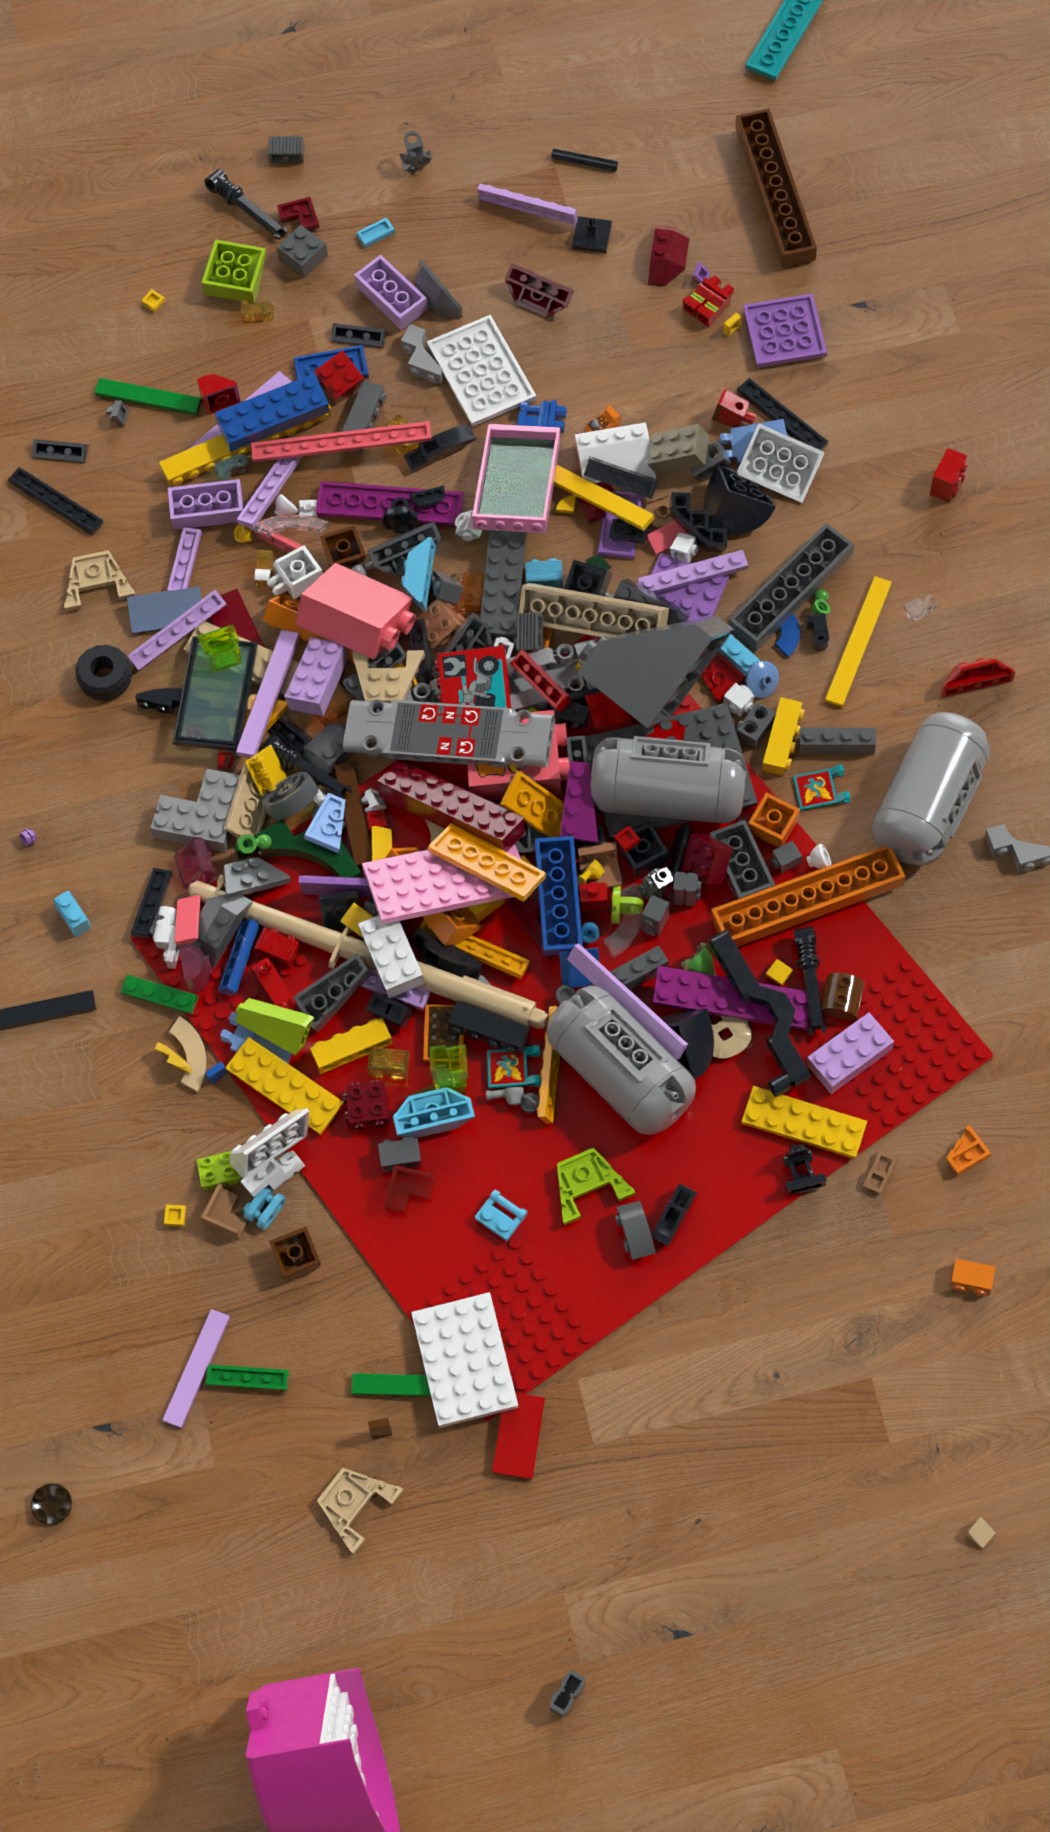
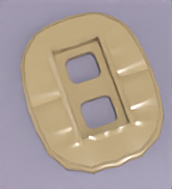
M721 1016L722 1021L712 1025L714 1057L729 1058L740 1053L748 1046L751 1040V1029L748 1021ZM728 1028L733 1036L723 1041L718 1033Z

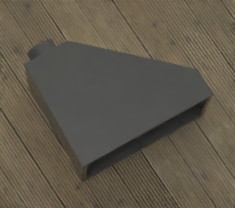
M711 616L623 633L612 638H607L604 635L597 643L591 640L583 648L579 658L584 664L577 673L645 727L650 728L665 721L674 714L734 629L718 616Z

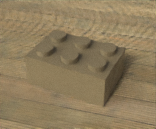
M700 424L651 434L647 465L657 476L705 466L709 435Z

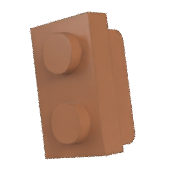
M437 598L416 619H425L428 641L431 648L436 649L454 630L457 631L465 621V618L455 611V606L452 602Z
M603 842L597 846L586 845L578 849L581 875L595 859L605 871L598 881L588 878L585 884L605 882L609 888L622 885L615 842Z

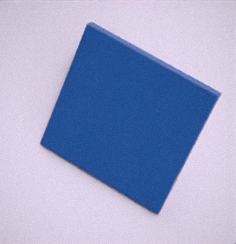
M598 948L585 949L599 962ZM572 950L560 951L562 986L568 985L572 988L592 986L591 981L567 960Z

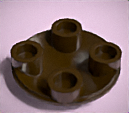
M55 1483L45 1484L37 1488L31 1500V1510L34 1517L39 1522L47 1525L62 1522L68 1517L72 1509L70 1493L65 1487Z

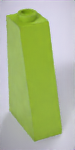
M248 998L244 1004L240 1003L237 1007L235 1022L296 1055L305 1045L314 1017Z

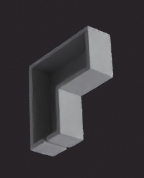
M206 769L197 802L160 795L156 808L157 814L155 813L150 828L153 838L226 852L231 834L223 829L240 775Z

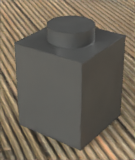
M793 841L772 851L771 863L775 869L778 868L781 874L801 864L802 855Z

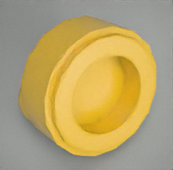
M237 525L234 530V538L237 542L245 543L252 541L253 536L249 527Z

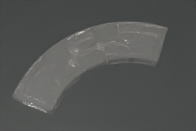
M281 515L258 522L254 525V531L270 537L276 533L286 531V528H296V530L319 535L328 527V521L304 515Z
M636 883L621 890V897H636L642 900V895L639 893ZM643 911L639 914H624L617 930L611 936L604 939V943L613 958L631 945L640 930Z

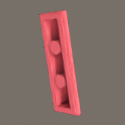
M673 521L648 534L647 543L655 555H658L672 546L679 532L688 533L676 521Z
M257 524L253 529L256 537L288 553L303 546L263 525Z
M199 895L177 901L174 941L185 949L198 939Z

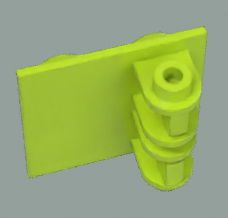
M231 1151L197 1159L203 1191L207 1190L209 1192L216 1189L218 1183H224V1186L227 1187L226 1182H228V1185L238 1184L242 1180L239 1173L230 1164Z

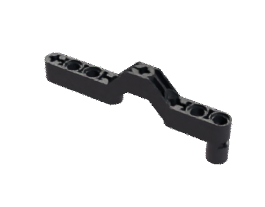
M727 930L708 938L711 950L741 1002L744 1004L752 1002L765 1006L776 1023L773 1035L765 1039L769 1051L783 1073L768 1081L772 1094L777 1097L789 1091L791 1085L795 1088L811 1080V1075L788 1036L795 1008L786 993L758 984Z

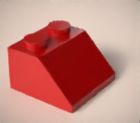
M214 373L197 379L200 396L208 415L241 402L236 381Z

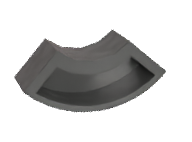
M640 1201L617 1207L618 1215H615L617 1226L622 1227L626 1241H623L625 1252L630 1253L632 1260L655 1254L651 1233Z

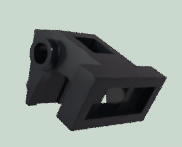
M804 1144L790 1146V1150L785 1151L786 1156H783L785 1168L789 1167L793 1180L785 1183L786 1195L789 1196L825 1187V1174L814 1175L810 1162L813 1161L811 1151ZM804 1164L807 1174L797 1176L795 1166Z

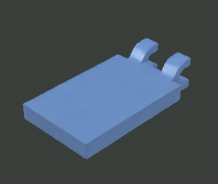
M783 419L759 423L787 435ZM758 424L730 429L731 434H720L719 442L722 446L731 443L732 450H725L730 461L737 460V464H741Z
M231 1013L229 1020L231 1025L237 1027L235 1033L232 1034L223 1029L220 1037H222L221 1041L231 1044V1051L237 1053L247 1038L250 1037L277 1057L289 1063L293 1055L292 1053L236 1023L237 1014Z

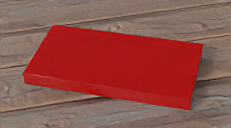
M515 1393L519 1408L501 1412L492 1473L533 1480L545 1397Z

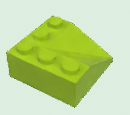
M215 240L201 282L204 295L255 304L261 282L266 248Z

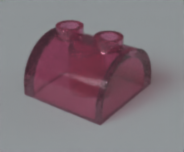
M193 837L174 855L184 889H189L191 883H194L196 880L208 884L214 879L216 868L212 866L211 852L207 849L203 838Z
M191 944L178 945L188 991L193 994L198 993L206 987L210 974H213L209 955L204 956L198 947Z

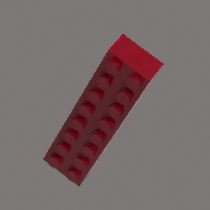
M398 760L377 781L379 798L444 829L451 823L505 852H508L524 835V817L403 760Z

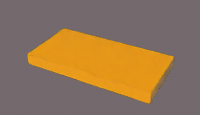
M516 771L500 805L524 817V822L547 838L560 837L564 802L521 771Z

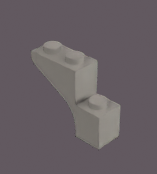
M410 324L401 339L402 351L412 355L408 362L409 373L415 377H421L431 383L441 385L443 382L442 368L424 349V344L427 340L426 330Z
M1005 824L986 829L984 837L992 857L997 855L1004 856L1010 852L1018 872L1022 870L1030 871L1040 865H1050L1049 846L1016 840L1009 834Z

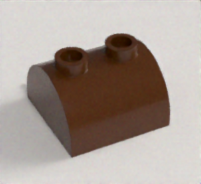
M355 525L320 536L329 567L335 563L347 566L367 559Z
M846 973L828 974L821 999L822 1014L857 1021L865 983L860 978Z
M307 1226L269 1241L285 1280L304 1277L317 1270L321 1265Z

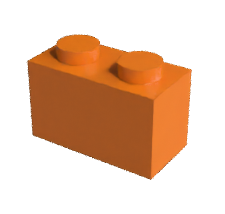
M956 1258L953 1265L950 1287L959 1292L972 1291L978 1296L990 1295L996 1267Z

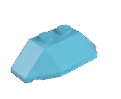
M432 537L426 538L408 553L407 560L404 561L405 576L401 580L402 587L405 588L407 595L413 597V601L422 611L427 609L436 549Z
M448 1087L408 1096L393 1116L397 1135L415 1138L457 1129L475 1118L471 1099Z

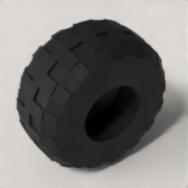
M97 645L86 650L79 657L75 667L77 682L81 690H83L84 694L95 700L106 701L115 699L123 694L131 683L132 669L125 653L114 646ZM100 669H113L108 676H95L96 672Z

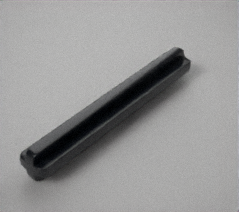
M553 148L551 152V158L612 171H616L618 168V161L556 148Z

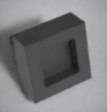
M115 401L113 406L107 407L106 415H111L110 420H114L118 426H125L129 410L122 401Z

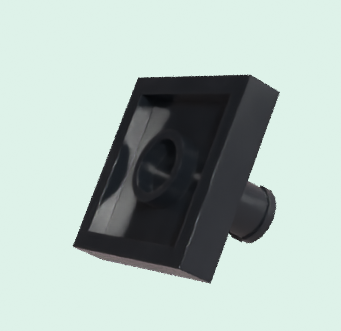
M578 216L572 249L607 253L612 221Z
M357 890L319 895L323 926L331 930L346 928V925L341 923V919L353 903L359 906Z

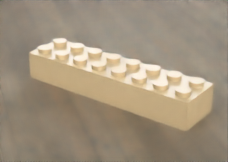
M528 583L522 585L519 613L538 612L542 614L544 627L599 637L605 635L607 638H612L623 633L667 625L669 608Z

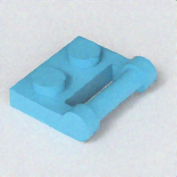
M495 1189L476 1214L475 1220L507 1242L525 1219L528 1212L512 1204ZM494 1203H499L517 1217L512 1220L493 1207Z

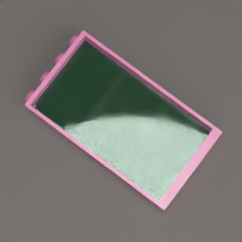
M488 424L472 515L473 529L546 533L561 441L560 428Z

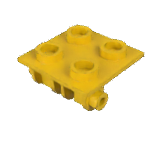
M272 745L267 746L245 761L260 795L267 791L275 790V785L287 778Z

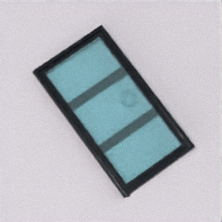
M192 637L172 742L173 745L227 751L237 750L244 729L258 649L257 642Z

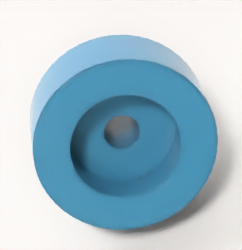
M591 922L583 924L581 926L582 940L586 943L595 942L599 937L598 926Z

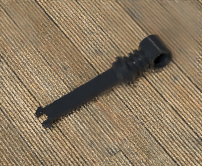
M218 169L205 178V186L210 192H217L225 198L228 205H237L273 234L274 239L280 240L282 232L287 235V227L283 228L247 199L242 188L230 182L224 171Z
M271 734L259 747L261 751L267 746L272 745L280 764L284 766L285 770L307 772L315 783L337 797L346 800L343 797L347 791L352 793L350 785L346 787L302 759L301 752L298 749H291L274 734Z
M813 926L794 929V938L798 952L796 965L803 971L810 1028L807 1031L814 1036L813 1030L822 1029V1034H824L827 1026L823 1025L816 972L821 961L817 957L815 930Z

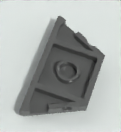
M258 857L226 864L223 868L226 891L225 899L288 884L291 877Z

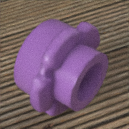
M24 828V831L20 833V838L25 846H29L30 844H35L36 835L33 830Z

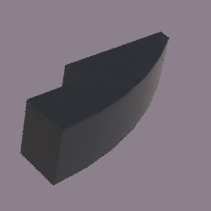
M679 1183L651 1237L669 1246L693 1205L698 1192Z

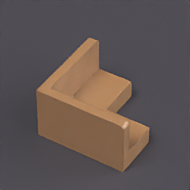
M218 1183L201 1216L203 1224L240 1240L248 1221L232 1214L239 1196L225 1190L223 1185Z

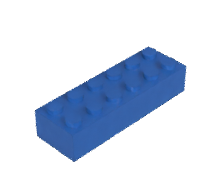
M315 373L215 412V418L228 449L232 452L329 413V403Z
M574 836L535 838L536 868L546 872V878L537 887L543 956L560 955V951H570L576 944L582 946Z

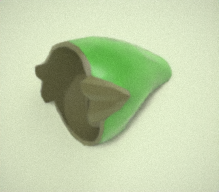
M700 943V945L696 946L698 951L688 960L685 959L681 963L683 970L716 976L714 961L708 951L710 946L706 943Z

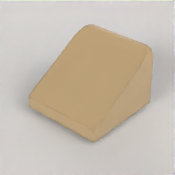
M980 1517L966 1536L983 1549L996 1532Z

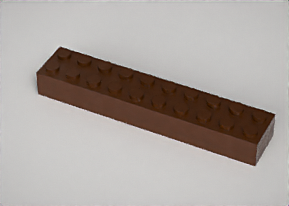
M770 109L736 115L735 129L782 268L816 260L817 246Z

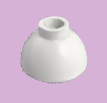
M279 494L276 499V510L274 512L281 519L284 516L290 517L298 512V508L284 495Z
M822 844L814 847L810 856L807 857V862L811 868L822 869L831 865L829 853Z

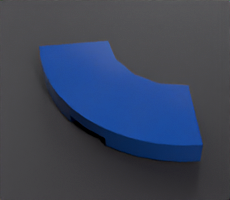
M794 614L780 627L781 637L776 643V647L787 658L795 652L800 639V626Z

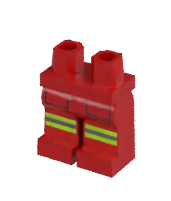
M715 275L710 279L705 277L689 297L686 296L682 300L683 310L692 317H697V320L707 327H710L725 308L730 305V298L734 294V288L729 284L723 289L720 288L721 280Z

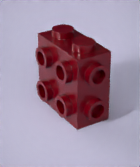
M372 1080L370 1083L353 1082L350 1085H346V1092L343 1093L344 1104L348 1105V1111H344L345 1121L350 1124L351 1129L364 1130L366 1127L373 1126L375 1128H383L390 1124L385 1081Z

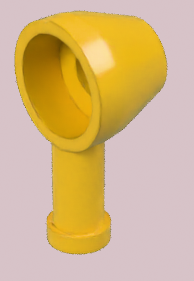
M595 859L585 872L577 877V883L579 885L585 884L588 878L598 881L605 873L601 864Z

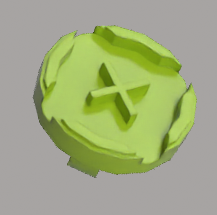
M621 886L613 887L612 924L620 923V914H639L643 911V901L640 898L621 897Z

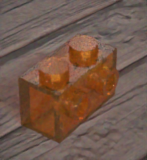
M463 572V579H459V582L464 588L457 606H460L461 613L481 614L485 573Z

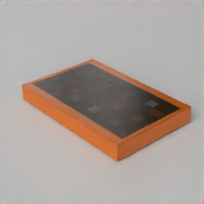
M425 1005L424 1062H463L464 1034L458 1035L453 1033L449 1029L448 1024L455 1005Z

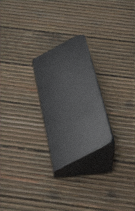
M333 323L331 341L384 347L387 330Z
M34 439L32 457L86 462L89 444Z
M282 715L269 729L270 732L279 737L293 750L298 749L301 755L304 754V747L313 739L285 715Z
M689 824L676 830L669 853L670 861L666 863V867L671 871L673 879L675 873L680 871L691 834V826Z

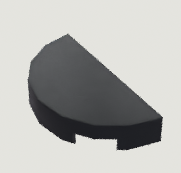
M443 485L412 493L409 496L416 506L424 509L433 508L443 501L445 488Z

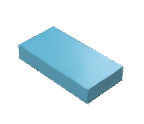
M386 217L356 232V235L364 248H367L395 234V229Z

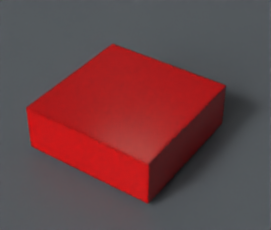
M385 809L366 812L369 832H372V826L388 828Z
M627 826L613 836L625 853L640 843V838L630 826Z

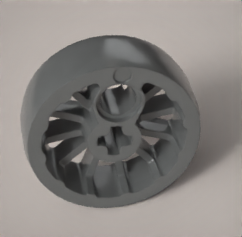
M307 772L295 773L277 783L275 790L268 791L262 799V805L273 820H283L305 808L317 795L318 788Z

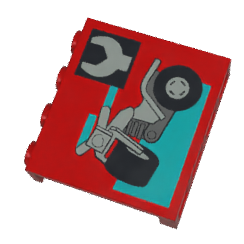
M504 645L438 653L435 668L436 672L440 674V677L436 678L437 687L441 689V695H438L439 703L512 709Z

